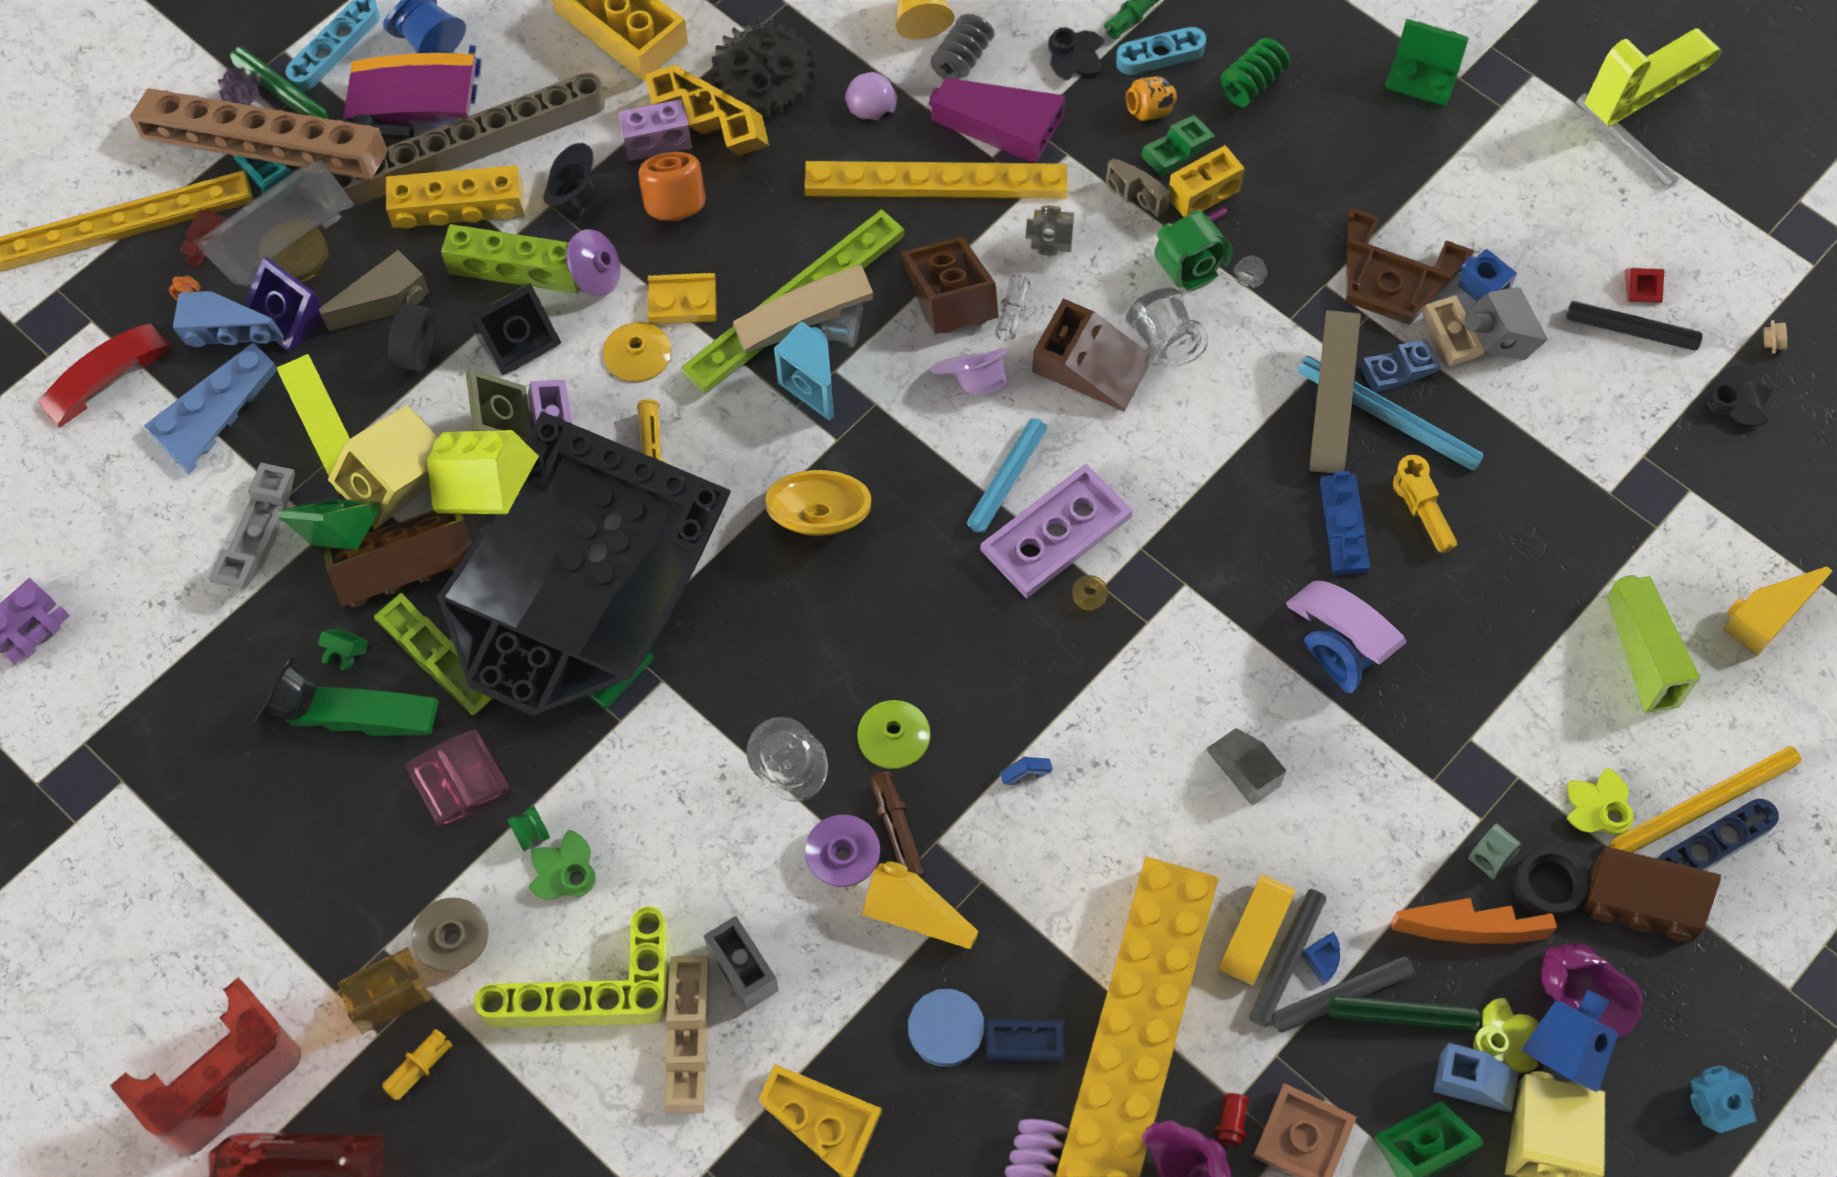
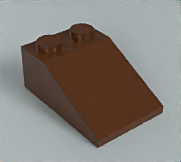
M963 236L900 252L923 315L935 334L950 333L961 327L980 325L988 320L999 318L996 283Z

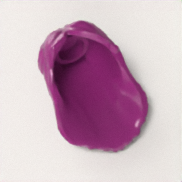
M1570 943L1546 949L1544 965L1541 968V981L1546 989V993L1552 996L1555 1002L1561 1001L1578 1009L1589 989L1609 1000L1599 1022L1616 1030L1617 1038L1629 1035L1638 1023V1019L1641 1018L1642 1013L1640 1009L1643 1004L1642 992L1637 983L1619 973L1608 961L1595 954L1594 949L1583 943Z
M1174 1121L1155 1122L1145 1129L1142 1141L1153 1157L1158 1177H1230V1168L1226 1162V1151L1218 1141L1207 1140L1200 1132L1177 1124Z

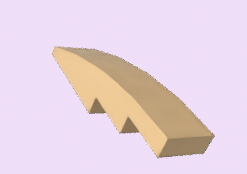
M860 264L786 293L733 321V325L744 353L781 342L800 321L811 326L841 316V309L872 300L873 291Z
M671 956L666 1016L667 1044L665 1065L667 1072L664 1102L666 1114L705 1113L709 956Z

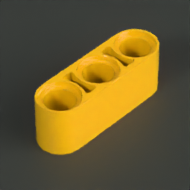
M1261 873L1218 969L1219 971L1254 986L1296 892L1295 888Z

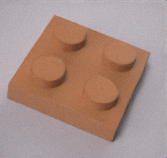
M1284 1083L1253 1154V1158L1293 1177H1333L1357 1117Z

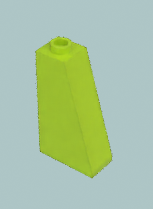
M1635 575L1622 577L1614 583L1607 595V599L1644 712L1649 713L1678 708L1700 680L1698 671L1651 576L1637 578Z

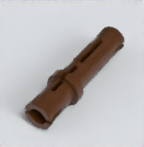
M882 772L876 774L869 779V782L872 785L879 806L877 809L878 817L884 821L897 863L908 868L907 871L917 874L922 879L926 876V873L923 870L905 816L907 810L905 802L899 799L892 773Z

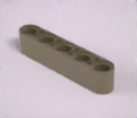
M1326 310L1309 468L1311 472L1334 474V472L1345 471L1361 313Z

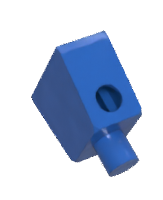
M1588 989L1578 1009L1561 1001L1554 1002L1521 1051L1573 1082L1598 1092L1618 1037L1616 1030L1599 1022L1609 1000Z

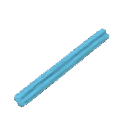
M1306 356L1301 361L1298 372L1318 384L1321 362L1311 356ZM1354 381L1352 403L1466 468L1470 470L1478 468L1484 456L1482 452Z

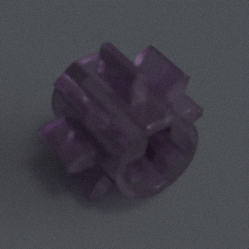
M244 67L241 69H228L223 79H218V84L221 88L219 94L222 100L251 105L255 97L260 96L256 75L253 73L247 76Z

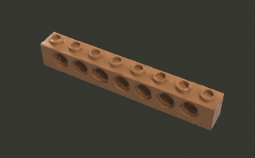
M147 88L130 114L141 139L372 180L388 152L379 128L370 125H359L341 120H330L311 115L285 112L283 110H273L254 105L232 103L225 100L203 98L196 95L174 93L168 90Z

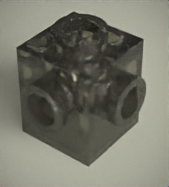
M1044 205L1041 206V210H1034L1033 219H1027L1025 239H1032L1031 249H1037L1038 254L1047 256L1057 255L1058 251L1071 252L1074 213L1061 212V207ZM1048 228H1049V229H1052V230H1054V231H1053V232H1046L1045 229H1048Z

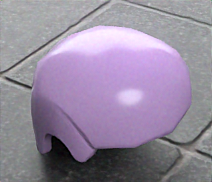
M871 72L863 73L851 81L845 100L850 112L858 118L878 121L884 113L894 112L897 96L886 77L879 73Z

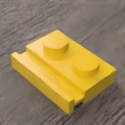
M715 273L648 276V320L650 324L716 321Z

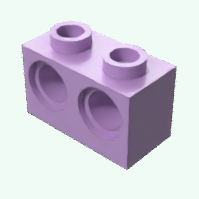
M682 99L618 112L628 161L692 148Z

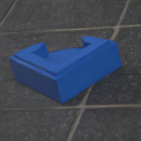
M1023 757L1001 771L1000 775L1003 784L1016 785L1021 784L1019 779L1024 776L1036 774L1037 779L1051 773L1053 768L1049 758Z
M1334 931L1301 953V956L1323 986L1332 979L1340 961V944Z

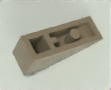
M397 250L318 310L325 327L332 331L395 315L401 305L405 303L417 305L430 292L424 275Z

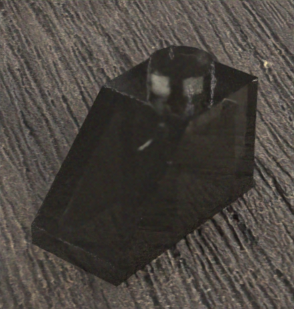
M1235 728L1207 747L1208 753L1251 806L1281 787L1287 770L1262 741Z

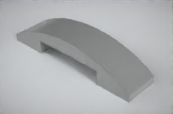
M260 463L248 489L251 497L229 549H222L209 576L211 583L245 589L257 575L272 548L281 526L282 520L279 518L278 510L287 508L295 475L293 469Z

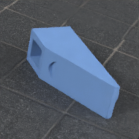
M212 291L179 293L173 329L186 345L201 347L205 344L235 345L241 342L264 344L269 341L283 340V334L270 317Z

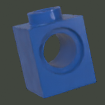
M1486 248L1477 257L1472 255L1464 262L1460 268L1462 276L1458 287L1478 302L1489 292L1512 288L1517 272Z

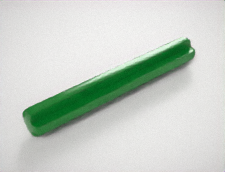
M237 47L235 51L231 52L230 58L234 65L295 112L301 115L328 119L323 108L245 48Z

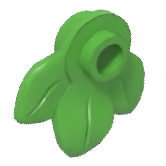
M568 830L562 839L560 849L554 847L533 848L531 850V859L539 876L529 885L530 891L536 896L548 900L556 899L565 894L570 897H582L588 894L595 885L596 875L594 869L589 864L591 849L587 841L577 832ZM582 875L584 877L582 883L578 885L571 883V879L574 876Z

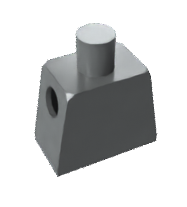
M1520 287L1485 294L1467 311L1464 324L1469 332L1476 333L1484 350L1488 353L1526 360L1548 340Z

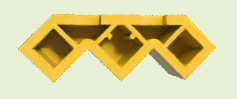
M675 64L645 74L651 104L655 105L682 99L689 126L702 135L722 128L726 147L739 156L769 146L762 115L750 106Z

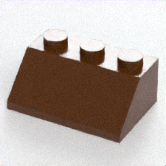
M1605 846L1587 870L1590 888L1582 903L1581 913L1589 914L1594 920L1599 922L1611 923L1617 921L1629 924L1631 929L1639 932H1651L1653 930L1665 933L1668 938L1675 941H1694L1705 929L1721 881V874Z

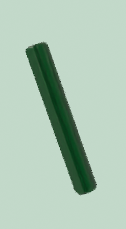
M1338 995L1330 996L1328 1001V1014L1333 1018L1472 1031L1477 1030L1480 1025V1012L1475 1008Z

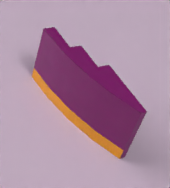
M413 53L378 56L352 61L343 120L351 121L353 116L359 114L372 116L380 123L409 124V121L438 123L439 117L468 119L476 67L475 55Z

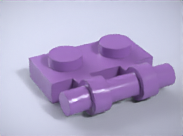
M30 577L0 603V652L3 653L10 645L14 644L15 646L4 654L14 665L25 655L29 658L36 651L35 647L50 633L55 635L61 629L60 624L70 617L61 606L50 615L47 614L57 604ZM37 622L40 623V624L37 625L31 632H29L25 637L22 636V635H23L26 631H28L34 624H36Z

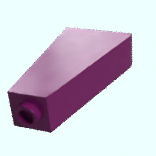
M946 78L940 88L933 90L929 99V106L932 107V121L1029 162L1037 163L1064 117L1065 97L1053 93Z

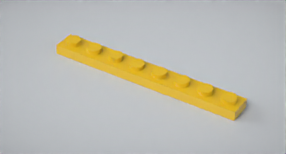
M806 161L805 196L1067 199V164Z

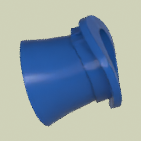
M401 0L383 21L384 29L394 37L406 38L415 53H453L462 42L466 33L465 22L439 7L437 0Z
M1334 628L1326 632L1314 631L1304 638V642L1310 652L1346 693L1355 691L1360 685L1362 671L1376 663L1358 652L1352 640Z

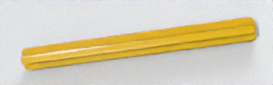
M1788 746L1613 838L1609 846L1634 853L1798 766L1802 761L1801 755L1795 747Z

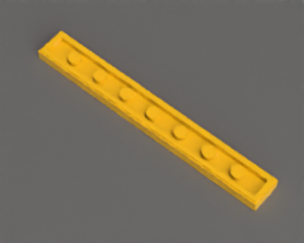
M245 170L0 236V272L255 203Z

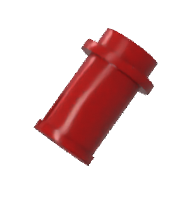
M1226 1093L1223 1096L1224 1102L1220 1126L1215 1128V1134L1218 1135L1217 1141L1221 1144L1240 1146L1241 1140L1246 1138V1132L1243 1131L1249 1098L1238 1093Z

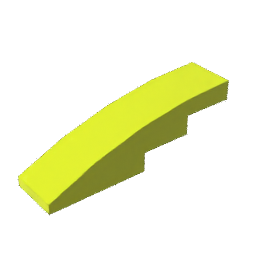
M309 354L276 369L328 476H330L346 441L350 438Z

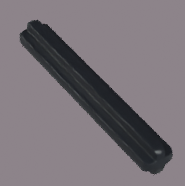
M1571 301L1566 313V318L1571 321L1693 351L1699 349L1703 337L1701 331L1578 301Z

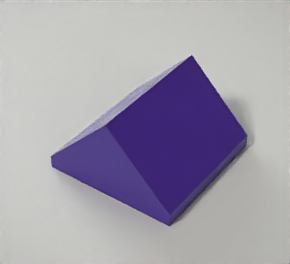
M268 257L263 258L244 306L270 317L284 336L283 340L275 342L287 351H293L323 322L318 310L321 305L312 290Z

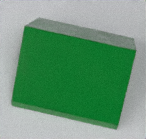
M335 498L278 510L279 518L312 546L357 550L381 507L380 502Z
M1442 1101L1374 1135L1376 1143L1396 1177H1434L1471 1158L1483 1146L1482 1138Z

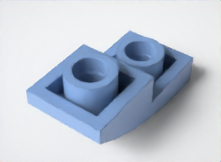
M1427 339L1399 344L1393 353L1363 358L1359 365L1371 391L1375 393L1419 380L1438 371L1441 367Z

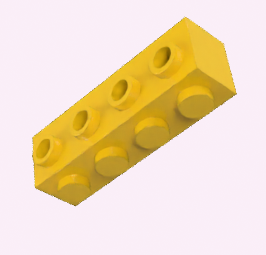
M510 165L386 176V210L392 227L412 228L414 226L433 224L441 226L455 222L475 223L480 220H508L513 217H523L524 194L519 166Z

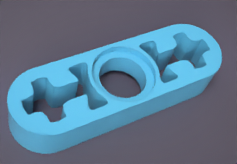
M1187 27L1126 42L1117 50L1116 66L1123 74L1135 75L1198 59L1204 53L1206 35L1199 28ZM1186 41H1191V43L1196 44V46H1191V44L1189 42L1186 43ZM1163 46L1169 50V53L1159 56L1152 50L1155 47ZM1126 56H1131L1132 59H1136V60H1135V61H1131L1130 58H1128V57H1126Z

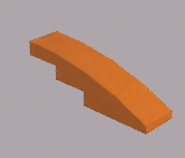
M1471 898L1396 911L1390 922L1392 930L1428 939L1468 944H1512L1549 939L1557 929L1553 913L1516 920L1512 906L1474 912Z

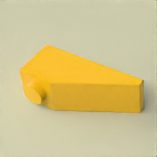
M1826 566L1757 589L1746 601L1739 597L1726 612L1731 618L1723 629L1758 656L1821 587L1832 570Z
M886 862V864L880 863L872 874L862 915L971 949L977 938L978 930L917 874L907 871L908 868L900 863Z

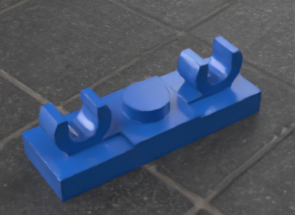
M1350 471L1334 472V475L1321 476L1320 487L1333 575L1368 573L1370 563L1356 474H1350Z

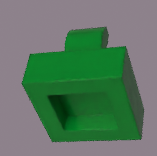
M338 628L322 631L318 645L327 648L323 654L322 661L325 664L333 663L335 655L338 653L342 658L339 669L342 671L349 670L353 666L354 656L365 654L369 640Z

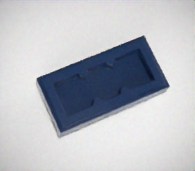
M986 1020V1061L1063 1062V1021Z

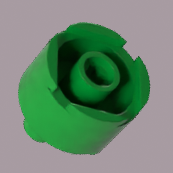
M1195 210L1176 223H1168L1160 228L1157 233L1159 240L1154 250L1155 259L1175 285L1180 289L1185 287L1187 291L1200 289L1219 276L1216 270L1222 263L1227 267L1233 255L1232 245L1211 219L1201 210Z

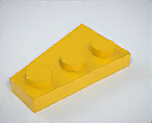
M776 1064L773 1065L758 1099L759 1103L842 1177L855 1176L882 1113V1109Z

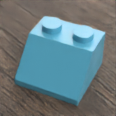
M800 321L774 348L778 384L830 421L834 417L828 340L820 329L816 327L811 328Z

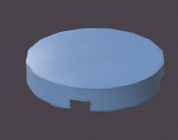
M937 989L924 995L913 1006L908 1019L909 1040L915 1051L926 1062L939 1067H955L964 1063L965 1060H968L979 1050L984 1037V1017L978 1004L967 994L954 989Z

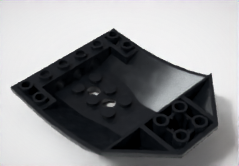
M541 411L526 442L539 457L508 514H489L462 561L440 594L437 593L468 687L534 717L632 678L652 649L679 601L731 493V490ZM610 514H620L622 517L621 525L615 530H606L604 526L605 519ZM596 543L604 544L607 549L605 558L600 562H592L588 558L589 548Z

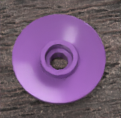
M587 229L576 233L571 238L567 248L568 268L574 281L583 291L590 295L602 296L610 293L615 289L620 278V262L614 246L606 236L598 231Z
M834 815L819 822L810 832L805 846L806 861L811 872L822 882L835 887L853 886L867 879L875 870L880 857L879 840L873 828L864 820L852 815ZM841 850H846L850 853L849 858L846 860H840L836 855Z

